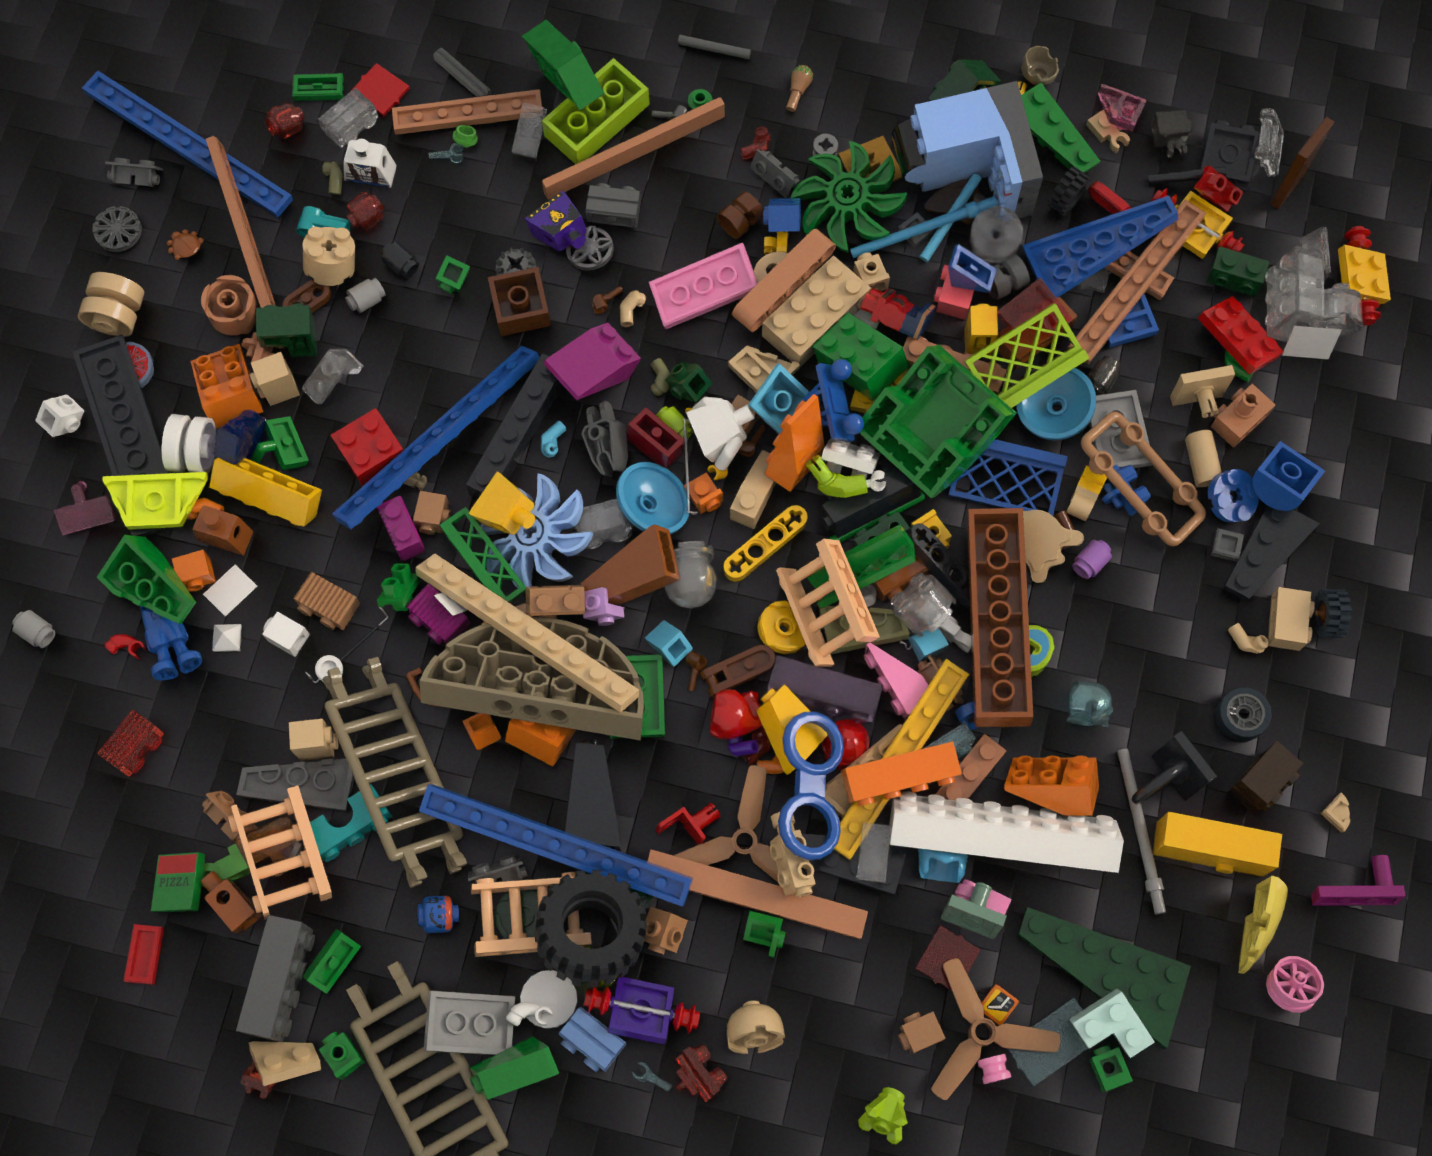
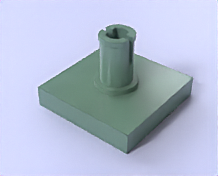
M977 882L970 901L951 895L940 919L994 940L1004 925L1006 915L986 908L992 888L987 884Z

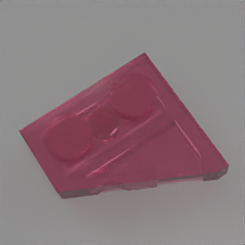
M1101 84L1098 95L1108 122L1119 129L1133 132L1147 100Z

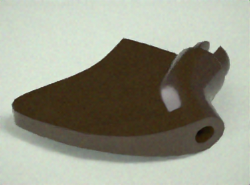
M969 179L953 182L937 191L926 202L925 211L941 215L947 214ZM977 186L967 203L972 201L977 203L988 199V197L982 194ZM994 207L982 212L988 215L991 210L993 211ZM969 217L960 219L959 221L963 223L965 226H967L974 220L975 217L969 219Z

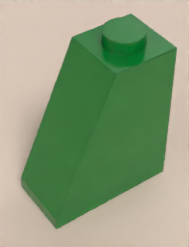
M532 1036L470 1067L473 1074L470 1082L476 1094L481 1093V1095L489 1100L559 1074L549 1047Z

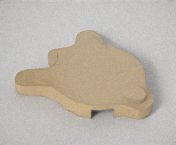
M1042 510L1023 511L1026 563L1030 568L1032 580L1036 583H1042L1046 580L1050 567L1064 563L1065 557L1061 553V549L1064 546L1081 545L1084 535L1078 530L1065 529L1048 512Z

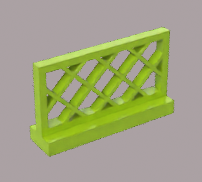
M1053 303L973 354L964 362L970 372L982 383L984 381L981 376L987 377L984 384L988 388L991 378L1004 381L1002 392L997 394V396L1012 408L1088 360L1089 356L1085 349H1082L1057 305ZM1051 312L1057 318L1055 331L1042 328L1044 317ZM1038 321L1037 327L1031 326ZM1061 327L1063 328L1065 333L1060 332ZM1026 328L1036 330L1033 345L1019 343L1021 332ZM1041 331L1054 334L1050 349L1037 347ZM1016 335L1015 341L1009 340ZM1058 336L1068 337L1073 347L1065 352L1056 351L1055 347ZM1003 343L1014 344L1010 360L996 357L998 348ZM1018 346L1032 348L1028 364L1014 361ZM993 350L992 356L986 355L987 353ZM1036 350L1049 352L1047 363L1043 366L1032 365ZM1054 354H1059V356L1053 359ZM981 357L991 359L988 374L978 372L973 362ZM995 360L1009 363L1005 378L992 375ZM1013 364L1027 367L1023 379L1019 381L1010 379ZM1031 368L1037 369V370L1033 371L1032 373H1030V372H1031ZM1009 382L1015 383L1012 386L1008 387Z

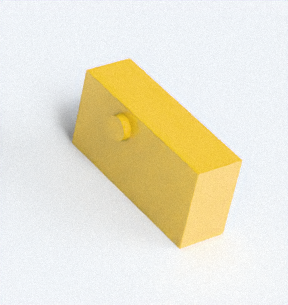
M1167 812L1156 822L1152 853L1156 856L1216 867V871L1220 873L1232 874L1233 871L1264 877L1279 867L1282 834Z

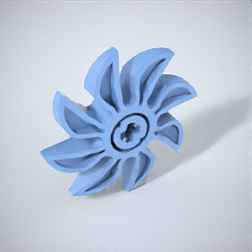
M539 473L537 476L535 507L530 512L535 516L533 526L529 529L521 526L516 534H509L507 538L493 542L507 562L512 558L509 565L525 587L532 586L534 561L536 571L549 580L561 582L572 578L573 576L552 557V552L554 549H557L566 556L576 555L588 546L593 536L592 532L560 534L563 529L575 527L579 522L583 512L581 493L576 490L558 508L560 494L556 485L548 477ZM518 488L533 502V498L528 493ZM483 524L480 525L487 535L505 533ZM489 548V553H488V554L494 555L493 552H492V551L490 550V548ZM487 559L486 567L488 573L497 574L500 571L501 563L499 560Z

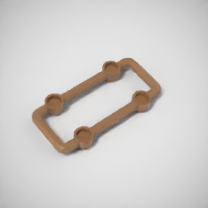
M1119 412L1108 413L1081 439L1082 449L1090 457V470L1094 474H1105L1144 519L1142 528L1147 534L1158 535L1167 545H1179L1203 522L1206 516L1205 508L1197 500L1196 488L1189 482L1182 483L1144 440L1145 433L1141 425L1135 422L1129 423ZM1114 422L1121 429L1120 439L1122 443L1128 446L1135 445L1172 486L1175 503L1188 505L1195 514L1174 535L1166 528L1167 520L1165 516L1160 512H1152L1115 471L1112 456L1105 451H1098L1092 445V442Z

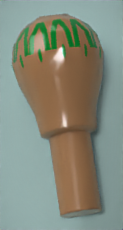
M799 65L792 71L791 95L786 106L788 111L795 112L800 96L803 95L813 80V72L808 66Z

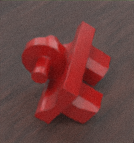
M1211 166L1204 167L1201 179L1194 186V189L1199 192L1203 199H1208L1223 212H1228L1231 205H1237L1243 195L1242 190L1234 186L1225 176L1218 173Z

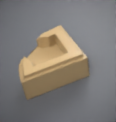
M1339 793L1320 814L1341 833L1349 826V803L1346 797Z

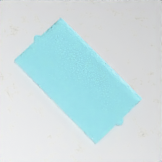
M1075 998L1032 1027L1059 1033L1061 1042L1057 1052L1007 1048L1017 1062V1069L1023 1071L1032 1086H1035L1088 1049L1069 1020L1083 1011Z

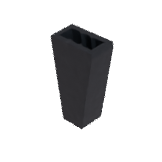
M589 739L583 740V743L576 742L565 832L621 852L622 844L604 745H599V741Z

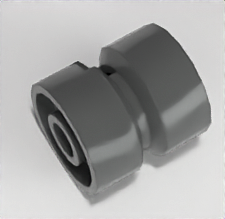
M1015 255L1002 261L1001 266L998 264L993 265L997 270L991 290L988 293L994 300H999L1009 295L1011 290L1018 291L1030 284L1028 270L1020 257Z

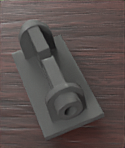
M757 149L750 169L783 197L788 198L791 188L795 189L801 182L798 179L799 176L787 167L780 168L782 163L770 151L766 152L765 150L760 151Z
M114 158V162L105 161V164L112 166V170H109L107 173V179L114 184L131 185L132 175H135V185L150 187L159 185L160 177L156 175V171H163V168L154 166L155 162L139 160V164H130V159Z
M515 854L501 857L498 863L492 865L481 863L472 867V871L468 872V881L475 880V882L471 883L472 886V884H477L478 879L493 878L494 882H497L496 879L501 877L503 882L520 881L528 877L525 866L519 867V865L523 864L522 855L516 857Z

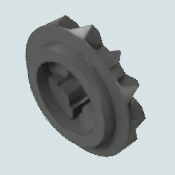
M511 247L509 251L501 252L499 259L496 260L497 275L520 271L517 268L511 270L510 261L514 263L520 261L522 270L536 267V261L531 252L525 251L522 247L520 249H513Z

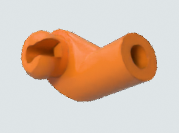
M207 498L197 499L187 519H195L202 506H208L224 511V506Z

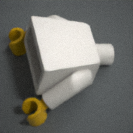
M704 397L693 408H686L685 412L704 456L711 462H715V465L708 467V472H716L714 480H721L727 477V467L742 446V442L747 438L742 425L755 419L748 405L735 410L734 406L727 400Z

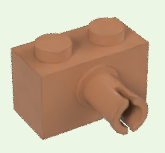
M1253 384L1246 390L1240 388L1232 396L1231 400L1233 402L1228 407L1223 404L1219 408V413L1214 416L1216 419L1211 425V428L1233 448L1259 425L1275 407V404Z

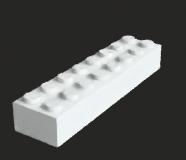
M902 791V796L895 797L892 800L889 822L890 845L1119 873L1124 840L1117 821L1106 815H1098L1096 818L1062 815L1048 808H1042L1038 811L1029 810L1028 807L1023 805L1005 807L992 801L980 804L973 803L966 798H957L955 801L947 800L940 795L922 797L909 791Z

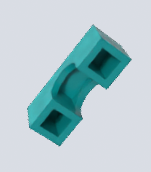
M370 784L375 798L380 797L376 789ZM360 791L347 799L353 809V817L346 826L340 828L333 827L324 815L310 822L322 861L329 862L339 856L341 849L347 845L352 847L360 843L364 839L363 835L371 830L376 831ZM387 807L380 808L385 822L388 823V819L392 818L391 813Z

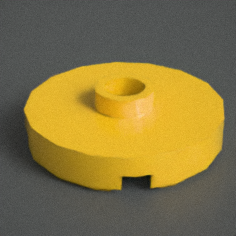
M777 601L765 608L759 617L757 626L759 637L763 643L774 652L781 654H791L802 649L806 643L789 602ZM780 626L785 627L787 632L781 631Z

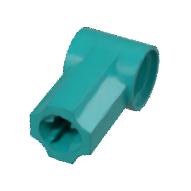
M305 206L296 232L304 238L312 227L345 228L350 232L351 223L347 219L326 215L318 208Z

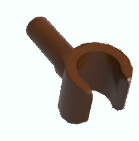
M620 286L608 294L594 296L592 308L595 314L599 315L608 310L609 307L606 302L623 291Z
M764 425L759 427L751 441L744 440L742 442L739 454L748 457L754 455L756 444L766 430Z
M690 651L686 656V664L692 667L687 690L694 691L697 675L706 666L707 660L703 655Z

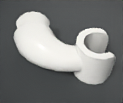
M525 1002L514 1005L506 1019L511 1024L518 1026L522 1019L529 1015H534L539 1025L547 1026L545 1022L539 1019V1015L542 1012H548L552 1016L553 1014L547 1007H540L534 1003Z

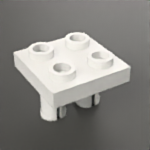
M830 438L823 450L821 459L827 461L826 466L831 472L840 474L842 467L846 466L853 469L851 476L864 474L866 480L868 473L873 474L881 453L876 452V448L870 445L861 444L856 446L847 441Z

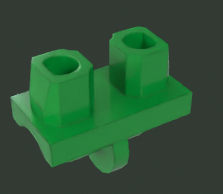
M396 563L391 568L392 577L384 579L381 584L382 593L378 597L377 603L378 607L391 604L396 611H407L406 606L413 600L412 594L421 579L415 573H411L409 564Z

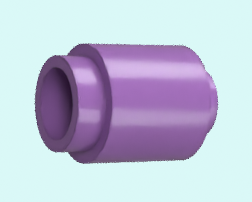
M1091 540L1075 557V562L1072 565L1073 569L1084 579L1096 576L1111 560V548L1102 540Z

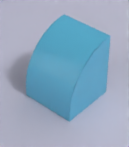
M665 620L645 637L649 645L659 655L662 654V658L673 667L693 649L682 632Z
M935 626L917 633L908 639L919 662L928 660V655L936 656L943 653L949 645L942 632Z

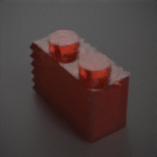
M132 709L97 754L129 777L132 775V772L137 773L142 768L145 762L144 758H146L150 750L154 751L159 747L164 732Z

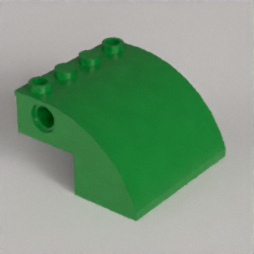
M938 344L926 347L897 386L884 388L862 417L864 427L860 434L930 498H934L960 477L984 453L1017 412Z

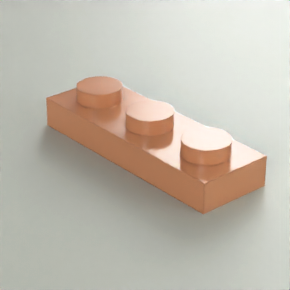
M984 734L960 763L962 775L954 777V783L943 785L935 795L955 801L957 798L969 799L1003 757L1006 750Z

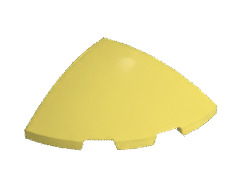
M1270 876L1256 885L1253 913L1245 917L1238 973H1246L1260 958L1271 942L1285 908L1288 888L1278 877Z

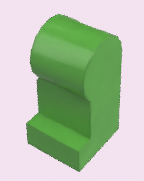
M236 843L227 848L230 855L215 863H205L203 878L210 872L215 871L223 881L229 879L235 882L251 874L243 846Z

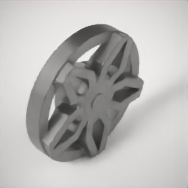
M596 226L586 228L587 231L584 234L586 238L585 243L578 249L574 248L575 252L572 256L571 248L573 246L570 244L566 247V254L570 263L578 269L590 271L601 268L613 255L614 246L610 235L603 229L596 228ZM608 249V252L602 258L601 252ZM588 259L592 264H582L581 262Z

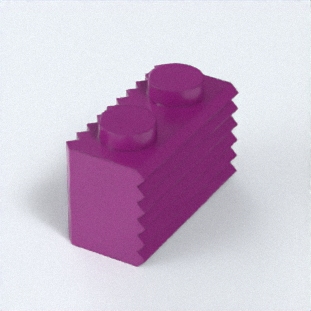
M401 496L388 500L377 507L400 560L405 561L425 551Z
M428 583L406 606L410 613L408 618L419 628L423 624L429 629L428 636L438 645L441 642L447 644L462 634L470 625V621L463 612L452 615L434 596L440 594V592Z

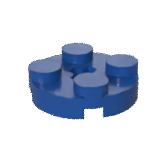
M1240 469L1226 470L1223 473L1217 474L1212 479L1208 488V499H1212L1213 508L1211 509L1220 520L1228 523L1247 521L1255 512L1259 497L1253 488V478L1247 472ZM1231 491H1235L1237 494V499L1232 502L1233 497L1230 495Z

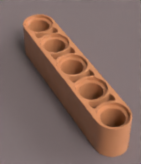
M813 229L736 305L732 316L751 332L757 330L832 255L836 244L818 229Z

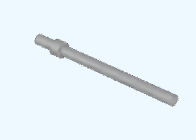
M1121 749L1117 753L1147 877L1145 881L1146 890L1151 895L1155 915L1166 913V908L1162 896V890H1164L1162 879L1158 878L1142 806L1132 802V796L1138 789L1128 749Z

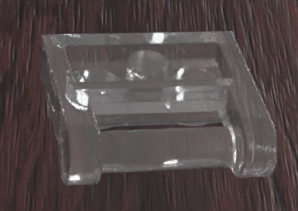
M1266 108L1261 110L1260 113L1262 124L1259 146L1255 148V158L1260 160V165L1265 168L1268 176H1278L1284 131L1276 111Z

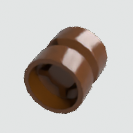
M743 191L732 201V205H727L717 214V220L729 236L739 239L749 230V225L754 226L763 218V208L754 196Z

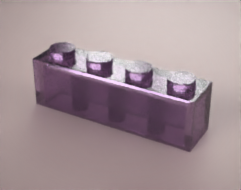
M777 655L768 691L771 688L777 691L785 684L807 708L820 707L825 709L824 711L830 715L840 716V714L851 716V720L866 724L867 721L873 722L883 685Z

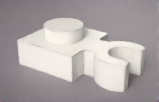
M938 612L933 618L930 628L933 626L937 627L946 640L950 643H956L959 648L968 653L972 648L971 636L960 630L961 627L958 626V622L948 614L943 615Z

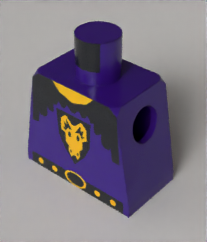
M563 190L525 218L531 235L557 251L564 250L570 244L578 249L585 243L586 238L584 234L587 230L582 216Z

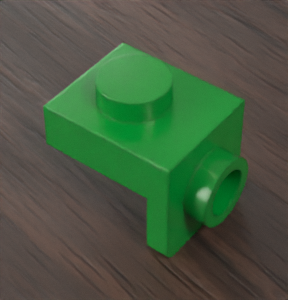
M750 911L743 940L770 946L769 956L774 957L776 947L782 948L786 932L781 931L783 919Z

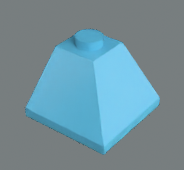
M777 363L748 406L779 434L783 430L780 428V425L788 414L791 416L794 414L796 407L809 391L781 364Z

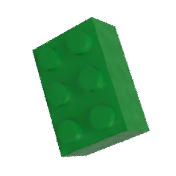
M849 312L812 345L818 364L832 365L838 359L847 360L851 364L852 373L847 379L842 381L872 401L881 394L885 387H888L909 367L902 346Z

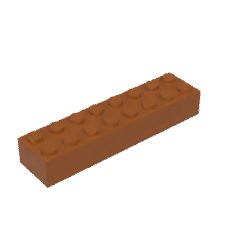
M1023 508L968 509L967 539L975 727L1031 726L1033 720Z

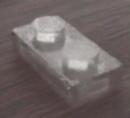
M528 103L522 104L512 153L537 159L543 132L542 120L547 115V108Z
M862 823L856 879L885 883L891 825Z

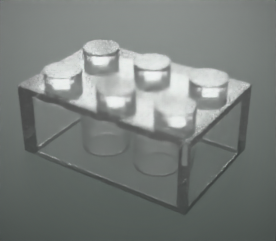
M1296 245L1273 267L1268 269L1265 277L1267 281V294L1265 298L1267 303V316L1265 319L1267 337L1288 342L1294 326L1316 327L1324 321L1323 254Z

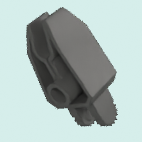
M603 401L599 406L601 418L596 407L593 406L586 409L588 425L584 426L581 434L592 463L602 475L612 477L613 471L622 473L626 468L628 460L626 425L615 420L611 404Z

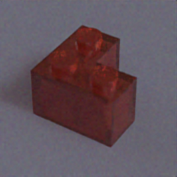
M1041 278L1037 279L997 311V316L1009 331L1053 303L1057 305L1067 323L1073 319ZM1053 312L1044 317L1042 328L1055 331L1057 318ZM1044 332L1047 335V337L1053 335L1052 333Z

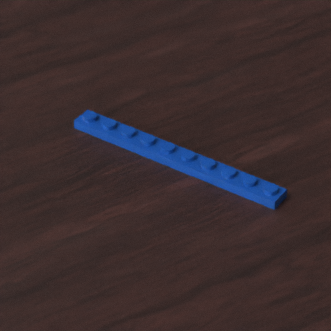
M99 71L82 87L86 95L218 179L207 142L204 138ZM226 153L239 194L278 218L293 201L291 194Z
M523 346L518 348L334 511L332 515L336 521L349 529L360 524L364 517L382 504L383 500L399 489L411 475L418 472L430 458L437 455L448 442L456 438L486 408L493 405L523 375L530 372L540 358L538 353Z
M433 784L427 785L419 812L591 874L592 869L601 870L600 875L607 877L610 872L617 875L616 881L619 883L625 880L631 885L632 889L682 907L685 905L693 878Z

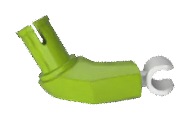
M820 455L813 457V460L818 465L817 468L811 460L806 463V467L818 481L817 488L828 496L847 498L868 493L867 488L870 487L875 491H882L886 485V481H875L884 478L885 473L883 471H875L871 479L865 480L864 474L844 476L831 472Z

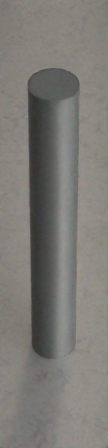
M679 35L678 45L750 59V49Z

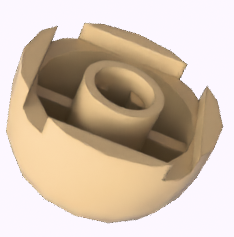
M758 1001L744 1003L743 1007H740L731 1015L727 1023L728 1046L730 1050L736 1053L748 1054L747 1048L759 1047L758 1053L766 1052L782 1045L783 1038H785L783 1023L779 1014L773 1008L760 1004Z

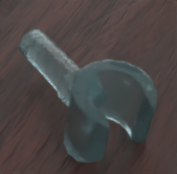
M454 143L450 146V150L429 152V159L450 158L452 162L459 163L463 159V154H455V152H462L463 145Z
M638 1062L639 1065L646 1068V1073L641 1077L632 1072L638 1081L645 1082L648 1080L666 1091H670L671 1084L653 1074L648 1065Z

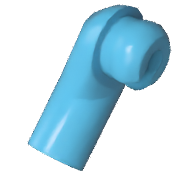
M559 420L541 435V451L546 457H553L558 453L557 438L567 430Z

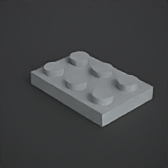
M1136 390L1096 396V409L1089 423L1090 429L1108 413L1119 412L1129 423L1135 422L1141 425L1145 433L1144 440L1149 444ZM1115 422L1093 441V445L1098 451H1105L1112 456L1113 466L1118 465L1119 468L1132 465L1133 468L1152 466L1150 461L1135 445L1128 446L1122 443L1120 439L1121 429Z
M428 991L424 1051L496 1055L512 1047L513 1024L508 1022L506 1017L510 1009L515 1005V996Z

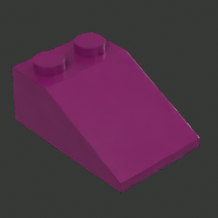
M605 323L589 329L545 359L543 364L576 400L629 380L641 358L609 323Z

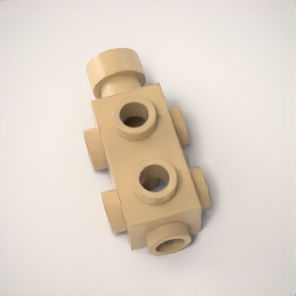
M780 812L775 813L771 816L773 827L778 831V835L770 841V854L777 865L778 883L783 888L785 896L795 894L796 898L808 896L813 893L811 887L816 884L813 876L814 868L809 860L794 855L785 846L779 834L778 819ZM792 815V832L795 838L802 845L806 846V840L802 836L801 831L794 829L795 819L794 815ZM801 868L807 871V876L802 873Z

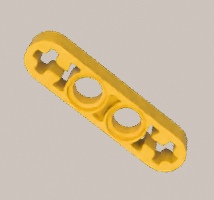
M797 505L790 506L730 555L724 562V575L726 578L734 582L743 580L802 531L807 524L808 518L805 509ZM791 514L794 516L800 515V523L792 522L788 529L790 532H788L785 526L791 521ZM773 529H778L783 533V538L779 541H772L768 537V533ZM752 546L761 547L763 550L762 556L759 558L751 557L748 553L749 548ZM743 554L746 561L740 566L741 572L734 571L731 573V564L739 565L742 562L743 557L741 555Z

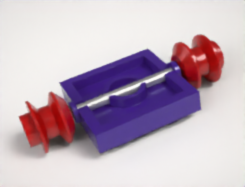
M618 977L614 997H611L608 986L603 991H598L596 987L592 989L587 988L583 1006H588V1013L593 1008H597L600 1011V1015H603L608 1011V1007L612 1009L608 1033L659 1044H665L669 1021H672L675 1031L680 1026H684L687 1028L688 1034H690L692 1028L697 1029L700 1012L695 1011L696 1005H693L689 1010L684 1009L683 1002H680L675 1007V1010L671 1009L674 993L673 987L626 977Z

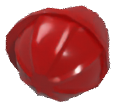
M844 719L835 722L843 737L844 745L842 760L836 767V770L841 771L869 749L868 732L862 724L855 720ZM828 735L822 741V751L826 761L830 757L832 749Z

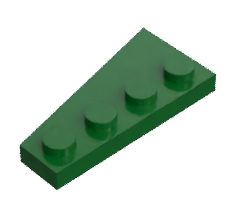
M1042 83L1021 95L1031 133L1038 138L1036 141L1041 146H1046L1055 153L1054 157L1068 169L1075 166L1086 173L1101 162Z

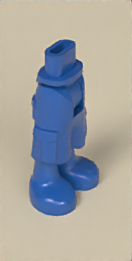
M140 606L148 650L158 657V662L151 668L152 677L155 680L162 681L178 676V671L168 650L170 647L174 648L177 663L182 673L192 672L202 663L201 654L198 651L187 649L185 644L188 641V634L184 624L173 622L144 606Z

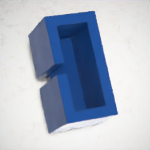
M800 198L770 199L768 206H765L763 210L764 225H768L769 232L800 231Z

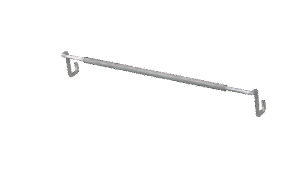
M684 418L683 420L685 439L686 488L688 500L687 513L696 515L698 514V512H692L689 509L690 498L686 421L690 423V420Z

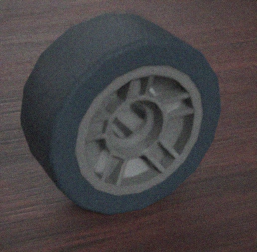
M1238 687L1229 691L1218 702L1215 710V721L1219 730L1227 738L1237 742H1248L1259 737L1269 727L1272 718L1271 707L1267 699L1259 691L1249 687ZM1240 710L1242 713L1248 714L1246 719L1239 716Z

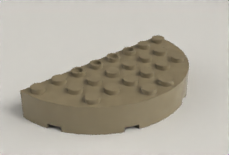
M531 617L639 689V697L621 713L488 623L472 628L447 643L446 649L431 659L420 679L421 703L635 740L641 739L644 709L643 691L641 690L638 682L639 677L633 665L609 640L603 636L598 638L588 633L587 628L568 621L545 617Z

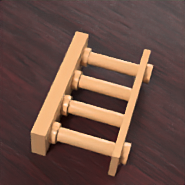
M822 539L816 543L819 557L797 571L796 569L780 567L776 572L779 576L780 586L785 591L809 650V658L815 667H831L835 665L830 654L853 639L859 642H873L880 636L840 541ZM825 566L829 575V581L806 595L801 581ZM835 590L839 599V605L816 619L810 605ZM845 614L850 625L849 629L826 643L820 629Z
M299 786L288 788L289 798L284 799L282 803L241 816L236 804L231 806L233 815L228 816L232 833L237 831L239 833L257 895L252 897L256 913L263 912L264 919H267L268 915H270L269 906L309 893H313V895L319 894L321 901L332 898L329 882ZM288 813V815L294 814L297 824L292 825L291 829L250 842L247 841L244 826ZM294 839L296 841L302 840L305 850L300 852L301 855L256 869L251 853ZM301 866L311 868L313 877L308 878V882L264 896L259 880Z
M567 872L562 874V877L566 876L567 874L570 875L571 878L575 877V872ZM493 878L478 879L477 884H472L471 894H480L483 926V937H480L481 941L475 942L474 945L475 957L538 952V943L535 942V937L526 938V933H523L520 891L537 890L539 907L542 897L547 896V891L553 884L559 885L560 878L494 882ZM509 892L512 930L509 939L498 940V936L494 933L492 893ZM579 910L568 916L569 930H566V935L575 944L589 948L591 945V933H583V929H580Z

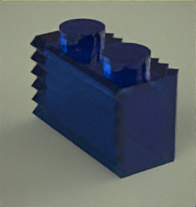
M244 410L241 414L218 428L217 438L215 439L217 442L214 443L216 446L214 447V456L232 464H237L248 454L254 452L257 444L263 441L266 418L258 415L255 411Z

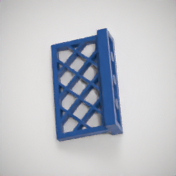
M995 439L978 458L980 463L969 470L967 469L951 484L948 496L997 508H1023V511L1037 510L1032 501L1044 494L1050 503L1048 513L1053 516L1068 456ZM994 459L1000 460L1006 468L993 476L986 465ZM1019 465L1026 466L1031 473L1030 477L1019 482L1012 471ZM983 466L990 479L978 486L970 473ZM1045 471L1057 474L1055 483L1048 488L1044 487L1038 477ZM1009 473L1016 485L1004 492L996 479ZM965 476L968 477L974 489L967 493L955 491L957 481ZM1035 479L1042 491L1029 498L1022 485ZM993 482L1000 495L993 499L985 498L980 490ZM1018 488L1026 501L1019 505L1011 504L1006 495ZM1051 489H1053L1052 497L1048 493ZM977 491V493H978L979 496L972 495V494ZM1000 498H1003L1005 502H1001V501H997V500H999ZM1026 504H1029V506H1030L1031 508H1027V507H1023V506H1025Z

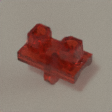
M704 1044L693 1049L689 1046L676 1058L682 1067L676 1071L682 1080L676 1088L678 1091H681L687 1087L692 1096L699 1092L705 1102H707L720 1091L719 1088L727 1080V1076L719 1067L710 1073L705 1069L703 1064L711 1058V1055Z

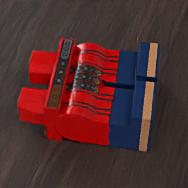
M873 288L870 293L865 295L860 309L872 314L871 321L875 323L880 321L884 325L917 340L928 329L937 307L928 302L923 307L910 303L905 296L895 295L896 290L888 288L885 292Z

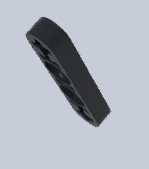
M918 523L908 528L906 533L914 543L915 555L962 606L970 609L969 572L927 526ZM932 550L936 551L939 554V563L933 560L931 555ZM950 569L956 572L958 576L957 582L950 578Z

